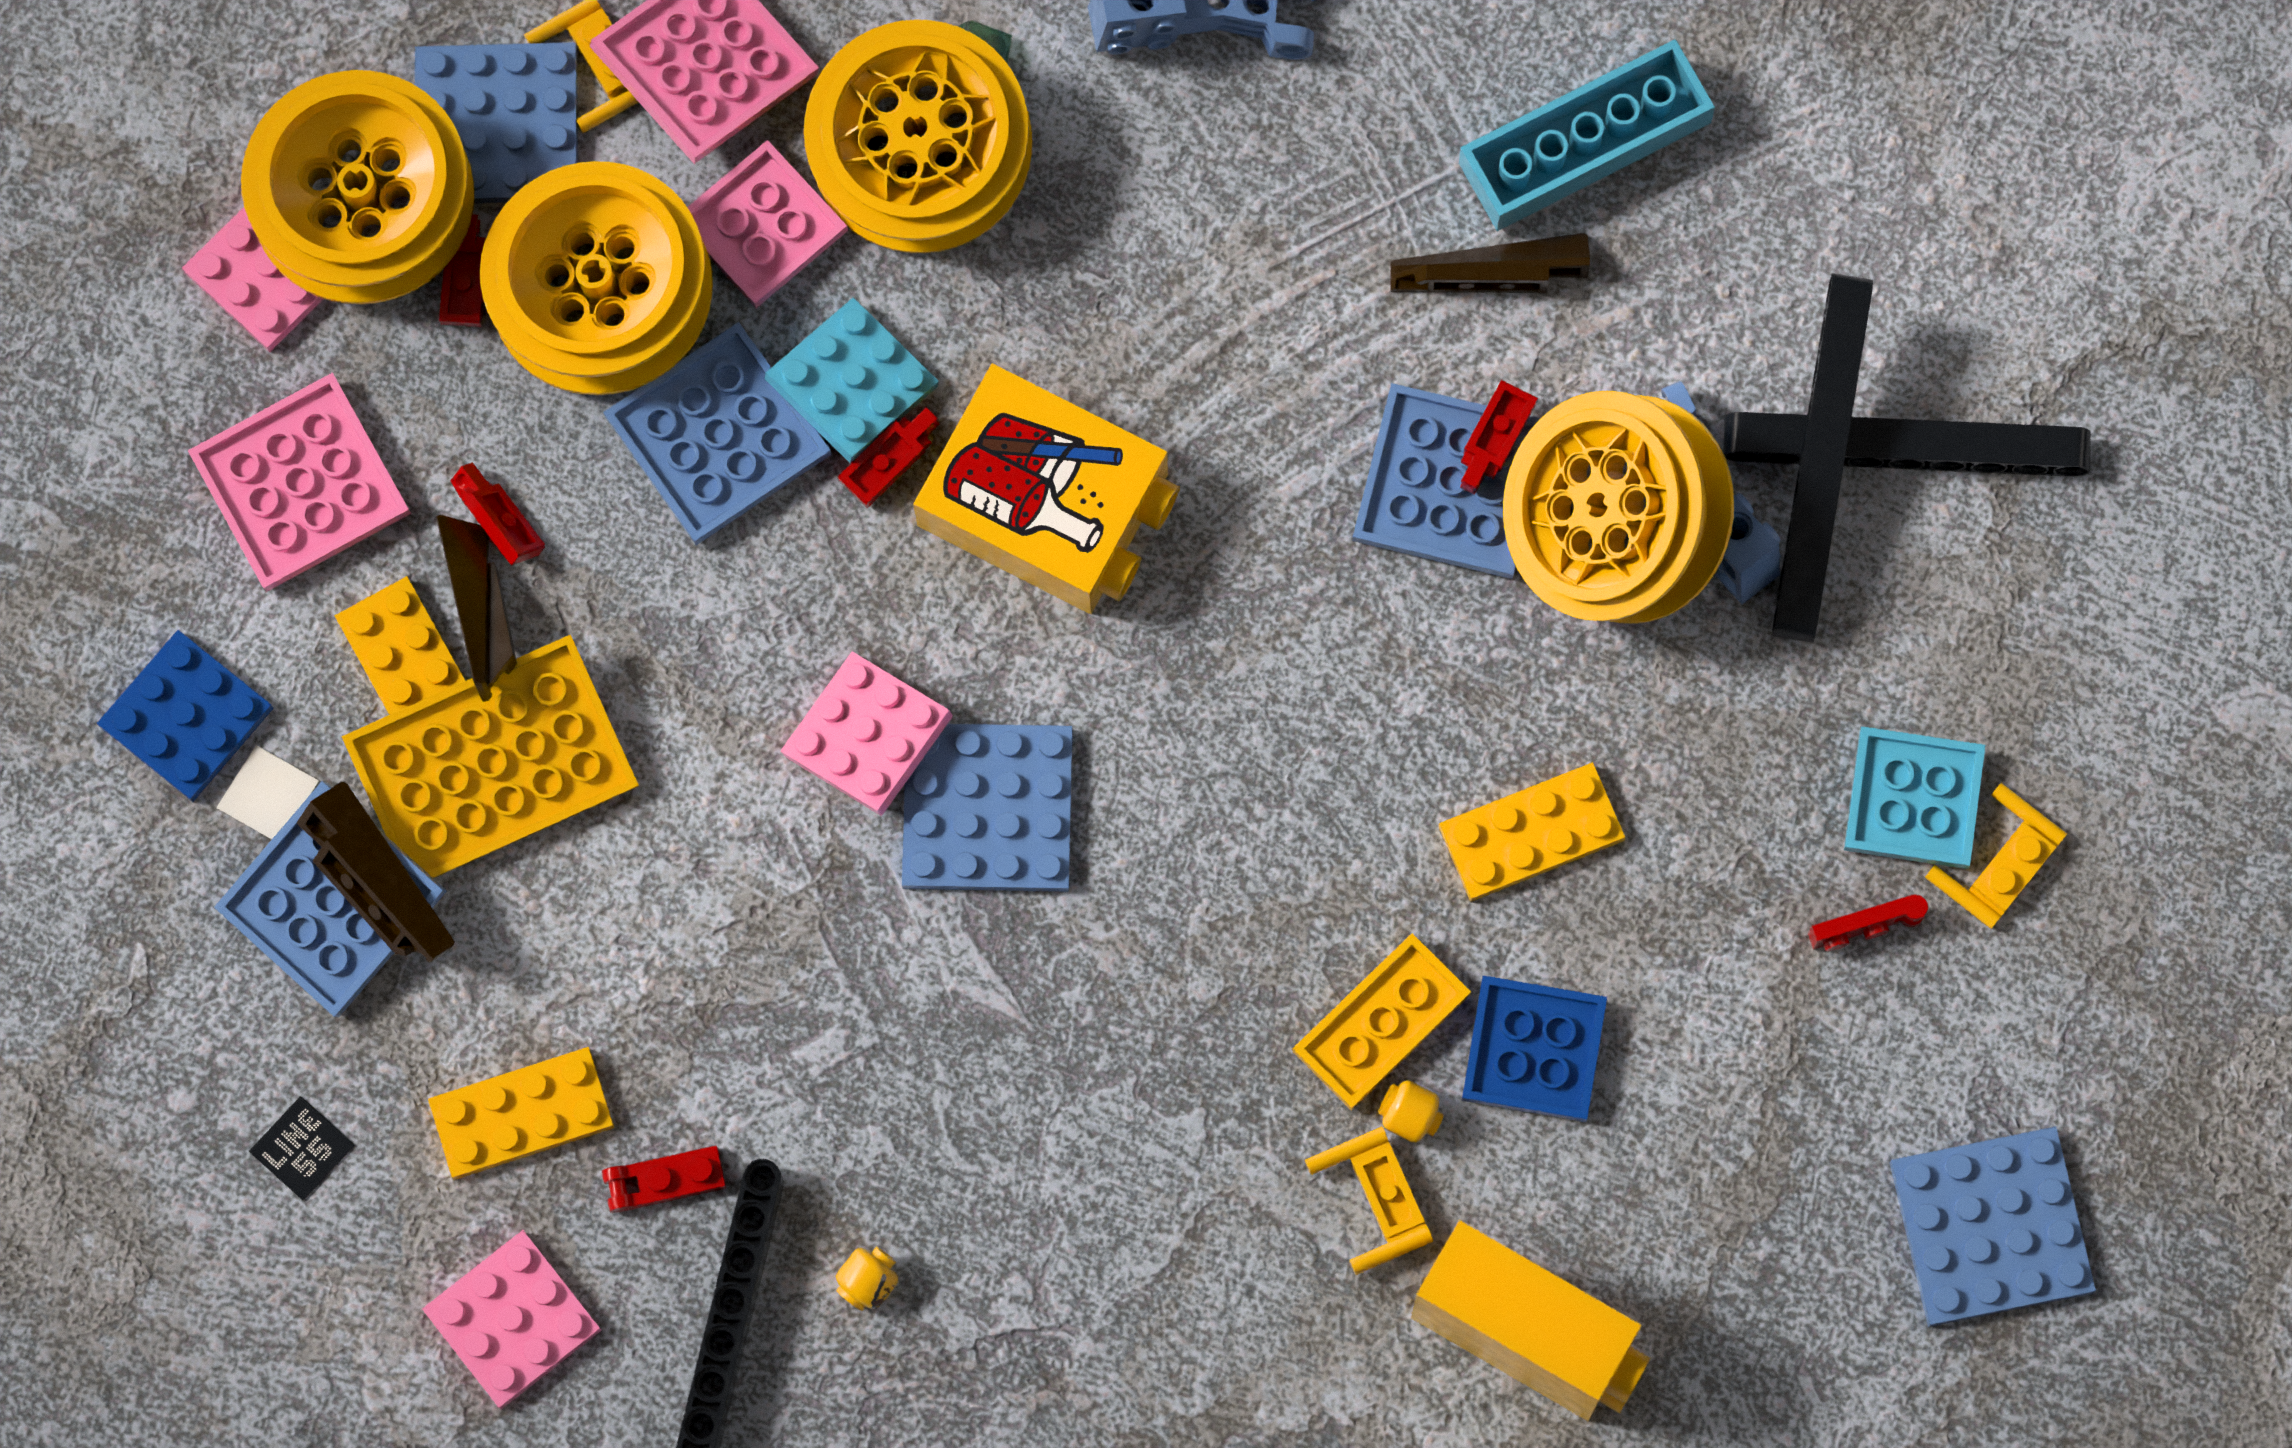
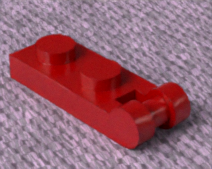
M1917 894L1906 896L1812 925L1808 936L1813 950L1824 947L1826 952L1834 951L1849 945L1848 939L1864 934L1865 939H1873L1888 933V926L1902 923L1907 927L1918 926L1927 913L1928 903L1925 898Z
M717 1145L630 1165L614 1166L601 1171L604 1184L609 1185L611 1198L607 1201L610 1213L624 1212L726 1189ZM637 1179L640 1192L628 1194L625 1181Z

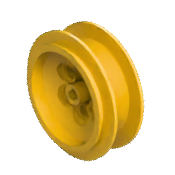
M917 19L892 22L873 28L850 41L833 56L817 78L807 103L804 118V143L807 159L819 190L828 206L854 233L869 242L894 251L906 253L940 252L964 245L978 238L991 229L1009 211L1018 198L1030 169L1033 146L1032 127L1024 95L1013 71L1000 54L983 39L965 29L944 22ZM924 86H933L938 89L936 96L928 101L918 99L917 93ZM893 97L898 100V105L891 112H882L877 109L882 99ZM953 113H962L967 116L966 122L959 128L947 126L946 120ZM875 136H884L888 139L886 147L880 151H872L867 148V145L871 138ZM949 151L957 155L956 161L951 166L941 167L936 164V159L942 152ZM913 163L918 168L912 177L906 179L896 175L898 168L902 164Z
M369 70L339 71L322 75L297 86L279 99L258 123L249 140L242 164L241 190L244 208L248 220L268 258L287 279L304 291L339 303L372 304L389 301L404 296L429 282L446 267L459 250L466 237L474 210L475 191L472 169L459 133L452 120L436 100L425 91L404 79L382 72ZM350 150L361 152L359 158L353 162L342 161L344 154ZM395 159L400 161L399 166L393 171L386 172L381 170L382 165L388 160ZM318 179H331V183L326 189H313V185ZM398 197L410 198L408 205L402 209L391 207L392 202ZM338 215L341 217V221L335 227L326 228L322 226L324 220L329 216ZM376 224L381 226L380 231L373 237L361 235L365 227Z
M591 161L570 164L551 170L526 184L512 196L496 216L484 242L480 263V286L487 312L513 358L525 370L544 383L564 391L583 395H609L630 391L644 386L668 372L681 361L698 339L707 320L712 301L713 277L710 258L697 224L687 206L661 180L638 168L614 162ZM583 244L594 245L593 250L589 254L583 256L576 254L577 249ZM621 249H634L633 254L629 258H616L617 253ZM559 275L569 276L568 281L560 287L551 286V282L555 277ZM644 282L649 284L648 289L642 294L635 295L630 293L631 289L638 283ZM581 310L584 312L582 318L576 322L565 321L567 315L572 311ZM614 314L624 315V319L620 324L616 326L606 325V321L610 316Z
M1595 391L1572 397L1560 403L1539 419L1521 442L1508 472L1503 498V521L1506 541L1511 557L1524 581L1538 597L1554 609L1575 618L1591 621H1610L1624 624L1645 623L1664 618L1686 606L1707 586L1721 564L1728 547L1734 519V493L1731 474L1719 444L1706 426L1692 413L1670 401L1618 391ZM1625 462H1626V463H1627V472H1626V474H1625V476H1624V475H1623V466H1624V464H1625ZM1589 465H1590V466H1591V474H1590V477L1588 478V477H1587V469H1588V467H1589ZM1644 497H1646V507L1643 501ZM1573 502L1574 510L1570 516V507ZM1628 534L1629 543L1627 548H1625L1624 540ZM1592 537L1593 544L1591 550L1589 551L1588 543L1589 539Z

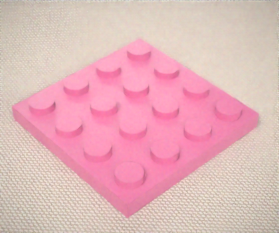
M646 0L594 37L590 43V48L693 164L700 161L817 76L819 67L759 0Z
M333 373L188 450L265 592L411 514Z

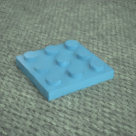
M854 297L765 373L764 378L849 463L855 460L895 420L898 422L933 392L939 383Z
M1861 726L1844 851L1968 869L1971 862L1986 745Z

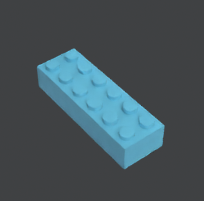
M1674 39L1460 147L1459 165L1498 232L1711 124L1715 106L1678 42Z

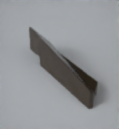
M1578 233L1392 260L1390 264V292L1547 293L1549 278H1588L1590 269L1588 235Z
M437 515V524L473 682L482 702L489 701L492 697L491 687L503 672L510 674L517 665L499 572L494 562L488 563L489 535L479 524Z
M340 782L310 801L297 824L321 846L312 862L395 954L407 956L413 952L421 953L427 962L434 961L450 950L455 944L454 939L348 784Z

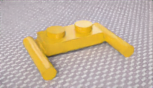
M584 0L524 34L528 44L543 43L567 29L609 98V101L576 119L582 133L591 130L639 103L590 48L591 40L612 25L597 0Z
M2003 783L1998 785L1991 796L2024 822H2022L1976 879L1971 888L1967 890L1936 865L1925 876L1928 881L1990 929L1994 927L2067 836L2065 831Z
M1382 1126L1305 1159L1306 1166L1311 1175L1350 1159L1382 1234L1387 1241V1244L1349 1260L1355 1275L1434 1242Z

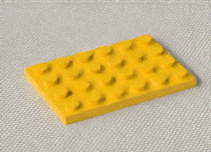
M571 634L516 658L517 665L510 674L503 672L491 687L492 697L489 701L482 702L473 678L341 736L385 835L433 879L639 787Z

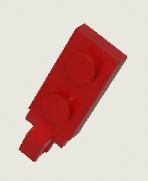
M472 214L471 223L464 241L452 260L444 268L439 322L441 325L481 327L484 300L480 286V263L486 237H480L481 221L478 220L477 214Z
M1503 380L1500 381L1464 448V456L1461 463L1468 466L1461 480L1460 488L1475 495L1485 475L1494 479L1498 471H1501L1538 402L1537 397Z
M926 407L911 422L906 417L899 422L895 420L838 476L839 482L868 509L926 452L925 450L931 445V441L927 437L938 427V418Z
M473 462L461 466L450 481L459 497L464 501V504L510 565L539 556L545 548L544 542L499 483L492 485L488 482Z

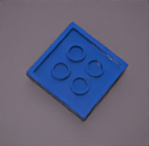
M177 630L102 716L97 725L191 802H194L274 708L242 680Z
M1483 975L1462 1101L1587 1122L1607 997Z

